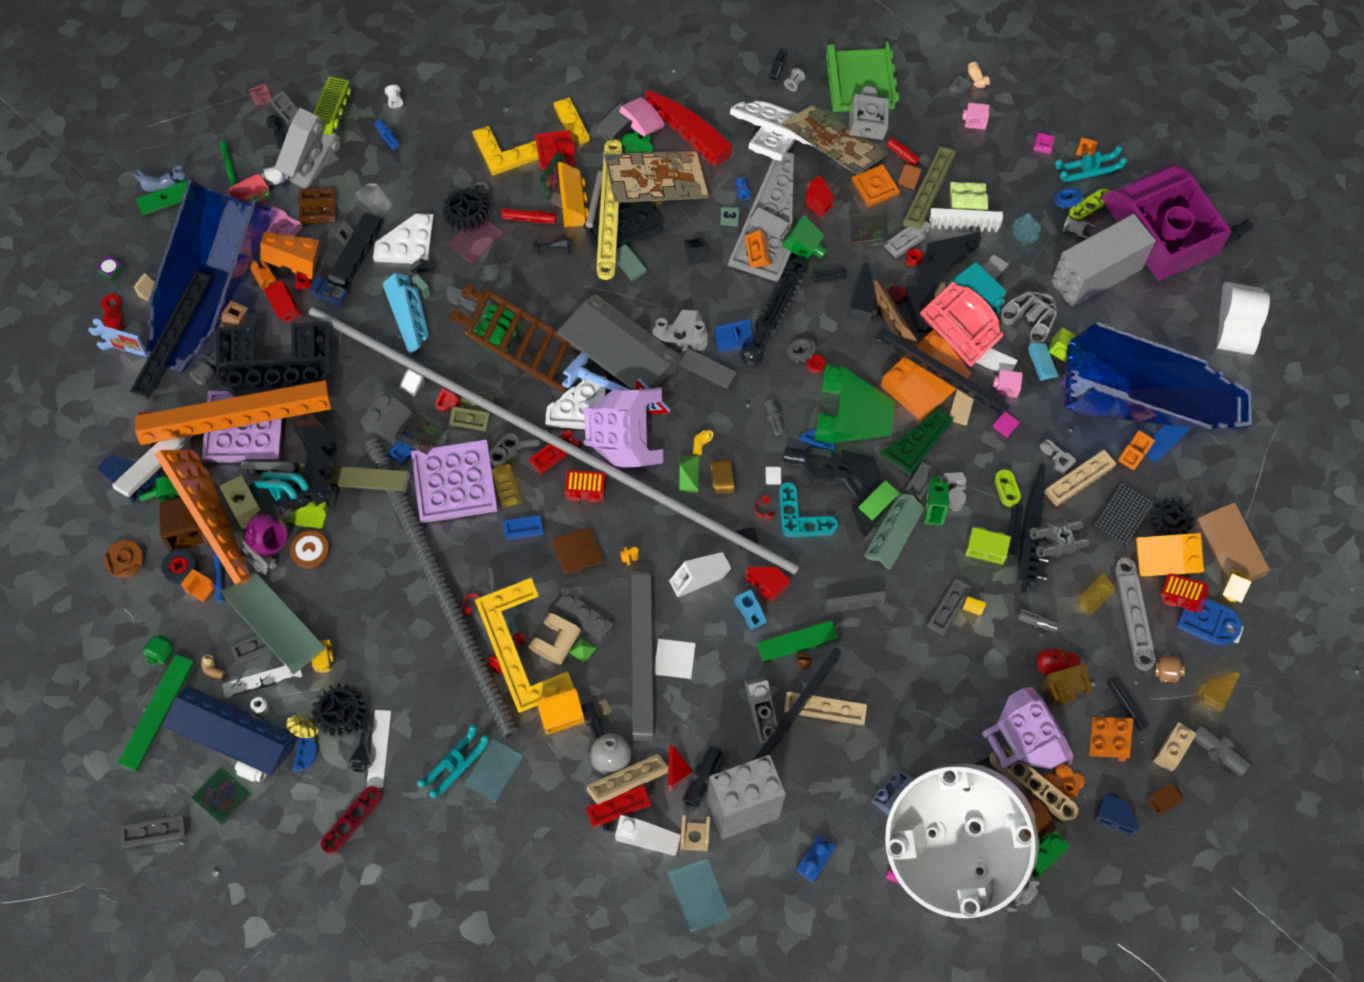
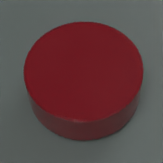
M895 285L888 289V293L895 304H900L904 301L905 290L901 286Z

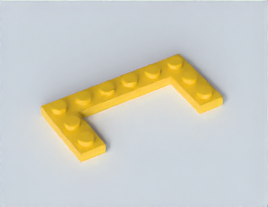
M570 97L554 102V109L564 129L571 132L574 146L590 141V137ZM489 126L472 131L473 137L492 176L538 160L536 141L501 152Z
M532 578L475 600L518 713L537 706L536 701L545 695L554 696L564 689H574L568 671L530 686L501 611L539 597Z

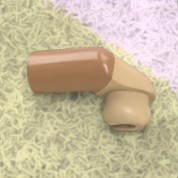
M204 655L201 660L204 674L223 680L226 671L216 668L212 655Z

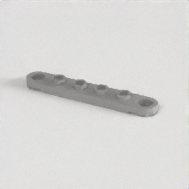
M1124 557L1119 559L1115 565L1117 583L1134 663L1138 669L1147 671L1154 666L1156 660L1135 562L1130 560V558ZM1127 564L1130 567V571L1123 572L1120 565ZM1140 656H1147L1150 664H1142Z

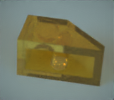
M1237 672L1211 679L1206 685L1202 684L1197 692V695L1200 696L1197 703L1220 713L1226 707L1240 674Z

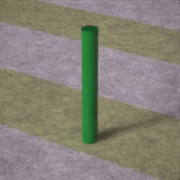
M222 141L219 144L232 187L238 183L227 143Z

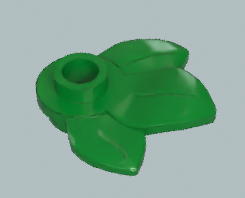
M637 131L625 135L621 140L622 146L626 147L625 153L653 152L650 134L644 136L643 139H639L641 134Z

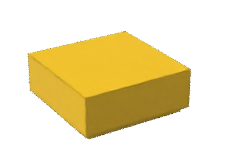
M968 596L962 610L981 616L986 603Z

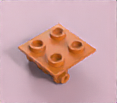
M1093 717L1089 756L1118 757V761H1126V758H1130L1133 719Z

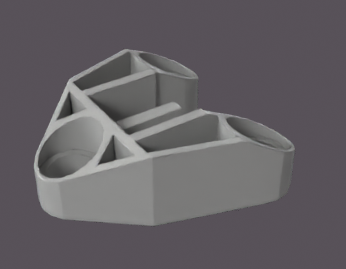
M1028 291L1008 302L1001 311V322L1011 325L1033 306L1025 315L1029 322H1034L1041 314L1043 315L1032 328L1028 340L1029 343H1044L1057 315L1055 299L1047 293ZM1010 312L1014 317L1007 319L1004 313ZM1039 334L1042 337V340H1034L1033 335Z

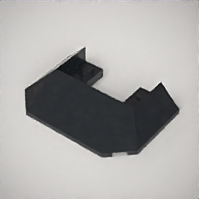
M329 321L291 323V358L255 360L254 325L216 327V381L234 397L320 382L330 375Z

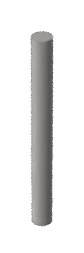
M603 171L597 172L586 221V227L588 228L593 227L602 186Z

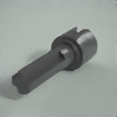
M216 349L205 362H199L190 373L191 378L196 383L206 385L215 374Z

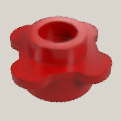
M918 249L906 251V265L917 266L923 264L922 257L924 253Z
M301 272L296 274L295 289L309 290L312 279L307 278V275Z

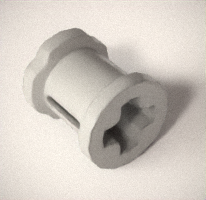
M794 68L791 71V76L784 81L785 87L790 91H797L798 85L801 81L805 80L806 75L802 70Z

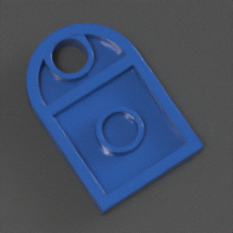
M1206 599L1201 613L1196 611L1189 612L1183 608L1176 627L1215 645L1225 646L1233 643L1239 637L1242 624L1239 616L1233 610ZM1228 625L1232 626L1235 629V634H1229L1225 627Z

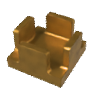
M1086 663L1050 673L1040 686L1043 694H1047L1051 705L1056 704V702L1058 705H1063L1076 701L1077 696L1075 692L1083 690L1084 695H1087L1093 689L1087 675L1089 669Z

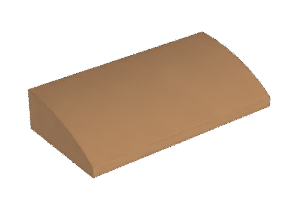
M877 280L873 281L878 309L893 334L919 349L916 338L886 288Z
M1236 503L1219 508L1196 520L1226 580L1231 569L1250 576L1251 581L1266 576L1270 571Z

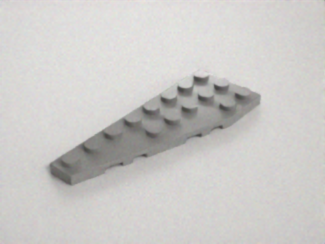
M787 152L781 161L772 160L728 261V266L776 282L780 281V276H782L791 255V251L781 245L792 229L794 154ZM759 207L787 221L789 227L781 239L763 231L767 236L772 265L751 268L745 235L760 230L749 224L750 218Z

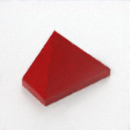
M669 745L668 791H672L693 771L675 747Z

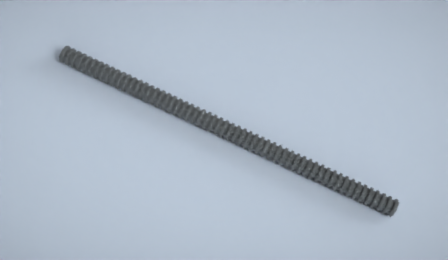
M380 438L369 439L364 446L369 453L372 463H374V467L376 469L395 470L385 448H383ZM386 490L393 507H395L400 522H402L405 532H407V537H409L416 556L419 558L418 560L422 568H424V573L429 578L428 581L431 583L433 592L436 594L441 608L444 609L443 613L446 614L445 617L448 619L449 625H451V630H454L453 634L456 635L455 638L458 640L459 646H461V651H464L463 655L466 657V661L469 662L468 665L471 667V672L474 673L473 676L476 678V682L479 683L478 686L481 689V693L484 694L483 697L486 699L487 705H489V710H492L491 714L495 716L494 720L497 721L496 724L500 727L499 731L503 732L501 734L502 737L509 738L515 735L519 728L516 726V722L513 721V716L510 715L511 711L507 710L508 705L505 704V699H502L503 695L500 694L501 691L497 688L498 684L494 683L495 678L492 677L493 674L487 666L488 663L485 661V657L482 656L483 653L480 651L479 645H477V640H474L475 636L472 635L473 632L469 624H467V620L464 619L465 615L462 614V609L459 603H457V599L454 598L455 594L452 593V588H450V584L447 582L448 580L444 572H442V567L437 562L438 559L435 557L433 548L430 547V542H428V538L421 527V523L418 521V517H416L406 492Z

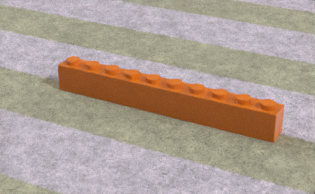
M325 380L135 416V433L140 445L330 410V394Z

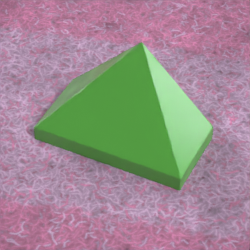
M680 456L679 492H698L699 456Z

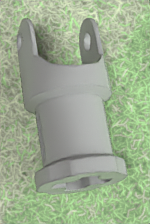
M1067 216L1062 231H1070L1076 233L1079 237L1088 239L1090 237L1083 235L1085 225L1097 226L1083 220L1081 222Z

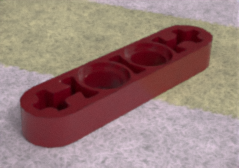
M375 786L367 787L322 838L320 845L326 854L334 855L339 852L377 808L383 797L379 788ZM375 792H377V799H371L368 802V805L370 807L367 808L366 805L362 803V800H364L366 803L369 800L368 794H374ZM357 807L364 808L363 816L359 818L354 817V809ZM344 823L350 824V831L346 834L339 832V827ZM335 832L337 833V835H338L340 838H342L341 841H339L338 838L334 841V839H335L336 837H335V835H333V834H334ZM328 841H334L335 847L333 849L331 847L327 849L326 843Z

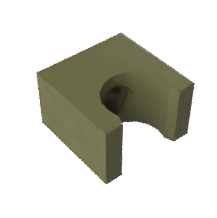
M242 475L219 487L242 530L246 532L247 523L255 515L262 512Z

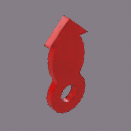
M106 295L101 301L102 309L105 311L103 315L105 327L122 331L125 326H121L123 318L119 311L122 307V301L118 295ZM115 301L116 303L114 306L109 307L108 302Z

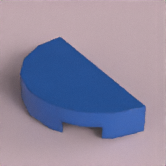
M816 429L804 432L798 439V441L811 447L829 449L834 452V443L816 441L814 439Z
M299 737L292 769L294 772L303 771L315 762L318 755V746L313 737Z

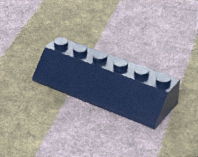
M188 685L175 698L163 723V727L270 776L293 750L295 734Z

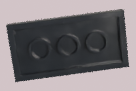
M643 201L619 210L617 249L625 244H631L663 231V225L650 201ZM600 218L594 220L592 228L586 227V223L583 224V228L596 254L598 252Z

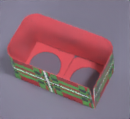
M257 174L228 189V194L240 214L270 199L267 184ZM261 190V192L253 195L256 191Z

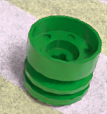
M490 305L485 309L484 314L481 316V321L478 322L473 332L483 336L498 306ZM506 309L504 310L489 339L490 342L499 346L514 317L513 313ZM519 321V323H518V325H517V327H516V329H515V331H514V333H513V335H512V337H511V339H510V341H509V343H508V345H507L505 351L508 350L509 346H510L511 343H512V338H514V337L516 336L517 331H518L519 328L521 327L520 321Z

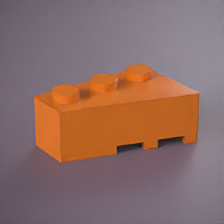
M274 232L263 233L260 260L278 267L285 266L291 268L292 272L297 274L299 271L306 274L307 278L313 279L319 257V240Z

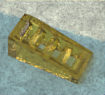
M507 464L492 469V476L502 507L506 508L520 504L521 499L510 465ZM510 480V482L501 485L499 484L501 482ZM513 488L512 490L502 492V490ZM515 494V497L504 500V497Z

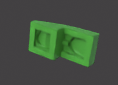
M885 480L858 508L873 521L900 493Z

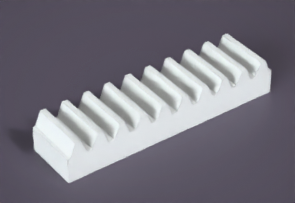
M931 208L929 214L931 229L934 228V225H937L938 229L944 225L945 229L951 226L952 230L958 226L959 230L965 227L969 231L970 227H972L976 231L977 227H979L981 231L987 228L988 232H990L991 228H994L995 232H997L1003 220V212Z

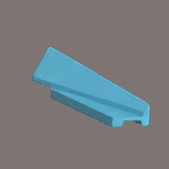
M394 273L383 282V287L408 353H413L429 336L418 289L410 286L409 276Z

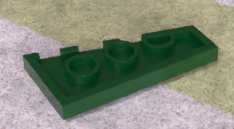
M937 409L915 428L910 429L903 437L894 441L887 449L882 450L879 456L911 476L954 419L940 409Z

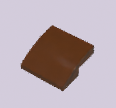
M335 187L299 190V222L301 224L336 222Z
M590 527L565 534L551 541L564 575L582 572L584 568L601 565L604 561Z

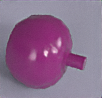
M260 513L247 523L245 542L259 555H274L278 553L288 540L287 525L282 519L278 521L273 513Z

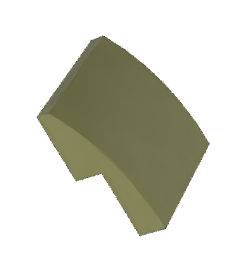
M476 393L493 403L495 401V396ZM458 395L460 404L452 408L449 425L487 432L492 412Z

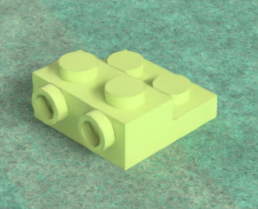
M950 182V209L988 211L986 183Z

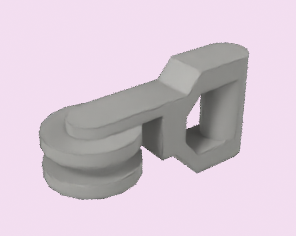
M1046 439L1040 444V448L1045 454L1052 455L1053 452L1057 453L1052 458L1054 460V468L1062 475L1076 463V459L1069 453H1064L1051 440ZM1059 458L1067 460L1063 466L1059 463Z

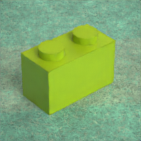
M973 527L969 535L965 555L1004 564L1011 536H1007L1002 532H990L982 527Z

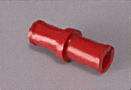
M894 137L887 143V147L898 154L900 159L903 158L914 167L919 163L921 158L911 152L907 145H902Z

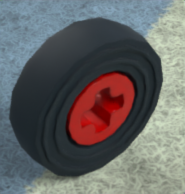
M182 549L174 550L163 559L161 565L162 573L169 582L180 585L192 569L198 571V562L189 551ZM182 563V565L184 566V568H183V569L179 568L178 571H177L176 566H177V565H180V564Z

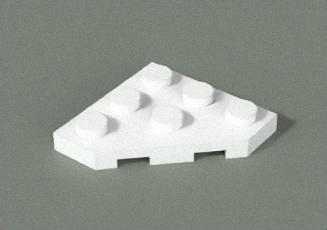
M414 214L376 241L373 254L374 261L409 264L415 263L420 258L429 261L434 215Z
M582 379L580 384L572 387L559 400L547 406L546 427L585 429V414H583L582 408L593 407L605 397L606 388L587 379Z

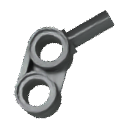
M512 433L504 435L489 452L491 466L495 470H503L506 468L508 460L516 456L521 448L539 446V438L520 440ZM510 443L515 444V445L512 446V447H508V446H507V445L510 444ZM496 457H502L499 461L494 460Z

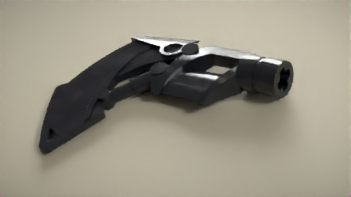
M808 446L806 450L785 447L783 464L801 466L810 483L835 485V487H840L842 483L855 498L856 503L851 508L861 535L866 537L886 510L885 508L872 521L858 508L882 484L880 474L874 464L876 463L875 459L841 450L842 455L834 454L832 450ZM807 456L826 459L829 466L809 463ZM847 471L854 475L863 487L861 494L854 487V483L849 478ZM870 525L867 530H864L863 527Z

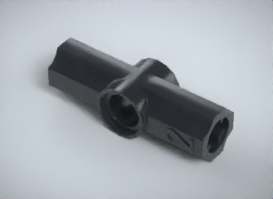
M708 747L700 765H697L691 777V783L683 796L682 802L692 808H699L708 790L709 776L717 774L716 771L724 758V752L716 747Z

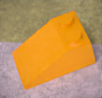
M1201 533L1136 538L1139 576L1204 572Z

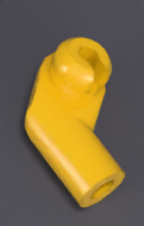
M704 430L694 437L693 454H702L703 445L708 443L714 436L711 430Z

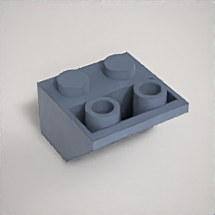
M895 770L871 799L872 803L889 816L892 806L900 793L916 778Z

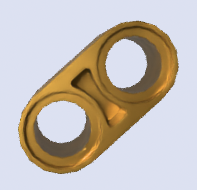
M730 459L710 461L715 495L734 493Z

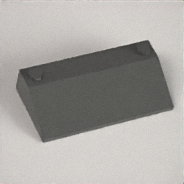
M597 294L586 300L557 331L559 336L632 390H635L636 381L639 378L649 388H655L676 372L681 358L678 353Z

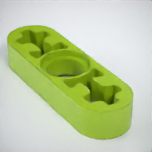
M1105 188L1098 190L1082 200V203L1078 204L1077 207H1071L1068 216L1080 222L1088 219L1106 207L1100 198L1110 190ZM1092 203L1095 208L1089 209L1086 207V204Z

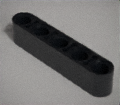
M369 212L363 214L328 276L329 283L341 286L345 290L349 288L383 227V217Z

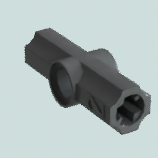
M1203 723L1194 731L1196 735L1193 740L1206 749L1209 757L1215 762L1225 764L1240 777L1250 767L1252 762L1238 752L1234 744L1226 737L1218 736Z

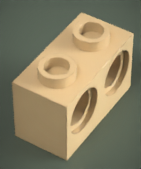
M1178 722L1171 730L1153 762L1171 773L1180 763L1196 733Z

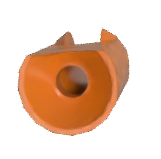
M259 259V267L255 260L251 262L250 270L262 290L277 282L265 261Z

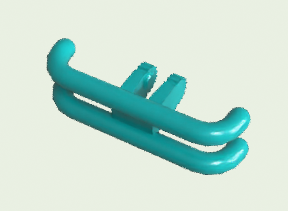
M1117 146L1111 153L1101 155L1098 151L1094 153L1093 157L1090 154H1085L1083 159L1063 163L1061 159H1057L1055 167L1061 171L1081 167L1083 172L1067 175L1066 171L1060 173L1062 181L1071 182L1118 171L1125 166L1127 159L1122 157L1114 165L1099 168L1101 162L1112 160L1120 155L1122 147Z
M264 472L260 476V481L254 480L250 482L249 490L253 497H258L259 492L257 488L269 489L275 501H277L286 493L291 499L297 498L296 491L285 480L297 482L303 491L308 490L309 486L306 480L297 473Z
M470 725L467 734L424 779L417 781V785L424 788L432 783L445 768L451 772L435 790L429 792L431 798L435 799L441 796L488 745L489 738L483 735L479 744L465 759L460 754L476 735L477 727L475 725Z

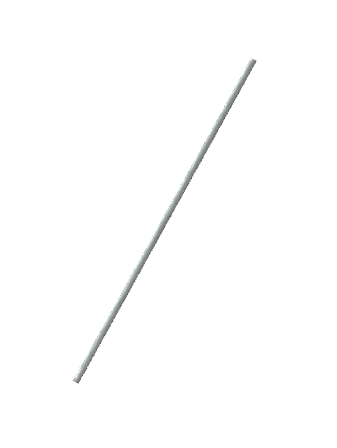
M311 307L309 310V315L322 322L329 321L331 327L792 574L795 575L800 566L325 312L315 307Z

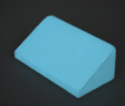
M1030 343L1028 351L1040 381L1058 377L1046 344Z

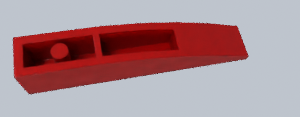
M650 90L646 91V101L658 112L662 120L668 122L673 130H676L685 141L693 145V148L700 152L707 162L717 167L732 155V145L698 115L662 95Z

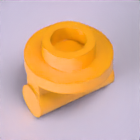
M624 546L623 551H620L622 563L626 562L628 566L630 561H637L639 559L638 548L632 547L627 550V547Z

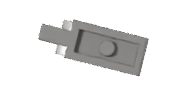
M925 221L920 230L907 227L888 240L884 247L896 259L923 241L927 236L926 234L930 231L931 225Z

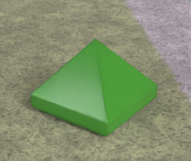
M580 637L569 653L585 664L597 648Z

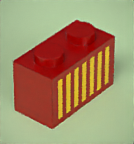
M567 470L565 484L566 499L571 501L588 500L592 503L604 501L605 473Z
M1170 573L1161 592L1162 601L1166 605L1171 607L1178 606L1189 612L1196 611L1200 613L1209 594L1208 583Z

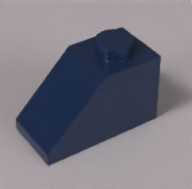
M1105 793L1102 796L1094 821L1134 836L1140 827L1126 801L1113 793Z

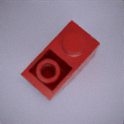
M819 175L807 185L805 207L823 218L833 207L834 196L823 178Z
M748 567L745 573L747 582L751 586L755 585L760 590V594L772 602L790 586L791 580L777 567Z

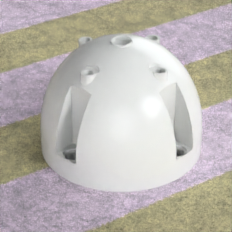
M967 763L951 764L924 773L912 781L900 793L892 806L887 820L886 851L897 880L917 902L945 916L975 918L991 914L1003 908L1024 888L1030 879L1037 861L1039 839L1035 815L1031 805L1013 782L1002 774L984 766ZM949 770H951V771H953V772L955 773V776H956V779H955V780H954V778H953V776L951 775V773H950ZM973 821L978 822L980 824V831H976L972 828ZM1025 829L1031 832V836L1025 835ZM931 830H934L936 832V835H933L931 833ZM894 842L902 845V852L894 849ZM978 867L983 868L984 872H980ZM968 901L974 902L977 910H970L967 906Z

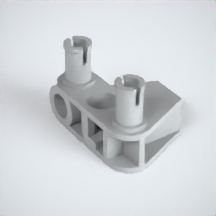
M682 310L673 325H667L668 322L664 318L657 319L652 335L672 350L687 351L689 348L695 352H702L706 349L708 334L699 311Z

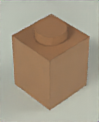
M230 301L222 312L221 327L244 326L247 320L248 308Z

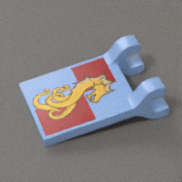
M93 319L92 322L98 327H89L90 334L95 336L102 334V339L106 340L104 343H97L100 349L117 348L141 356H148V352L139 336L105 327L99 319Z

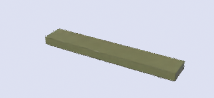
M939 146L903 221V226L921 229L956 156V150Z
M300 464L298 474L300 476L302 475L305 464ZM334 466L335 474L326 480L331 486L406 492L410 474L408 471Z

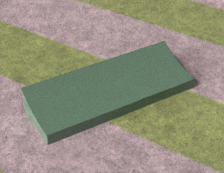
M256 572L250 575L251 580L247 583L233 585L221 590L220 592L226 601L293 675L325 650L321 642Z

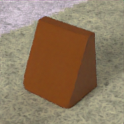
M905 164L898 185L915 190L921 169Z

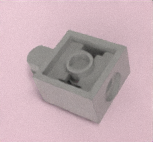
M865 87L861 95L854 94L850 105L849 135L883 140L888 129L889 99L877 97L878 93L874 87Z

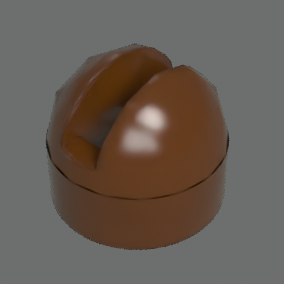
M805 652L798 654L795 660L796 666L802 670L809 668L812 662L811 656ZM799 658H808V660H799Z

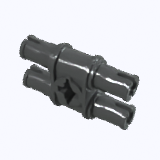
M1080 518L1071 520L1059 519L1056 522H1045L1043 526L1030 529L1032 539L1045 537L1048 543L1047 545L1037 547L1036 553L1038 557L1042 558L1051 555L1059 557L1062 554H1072L1077 549L1088 547L1090 542L1087 536L1074 538L1072 531L1083 527L1082 520Z

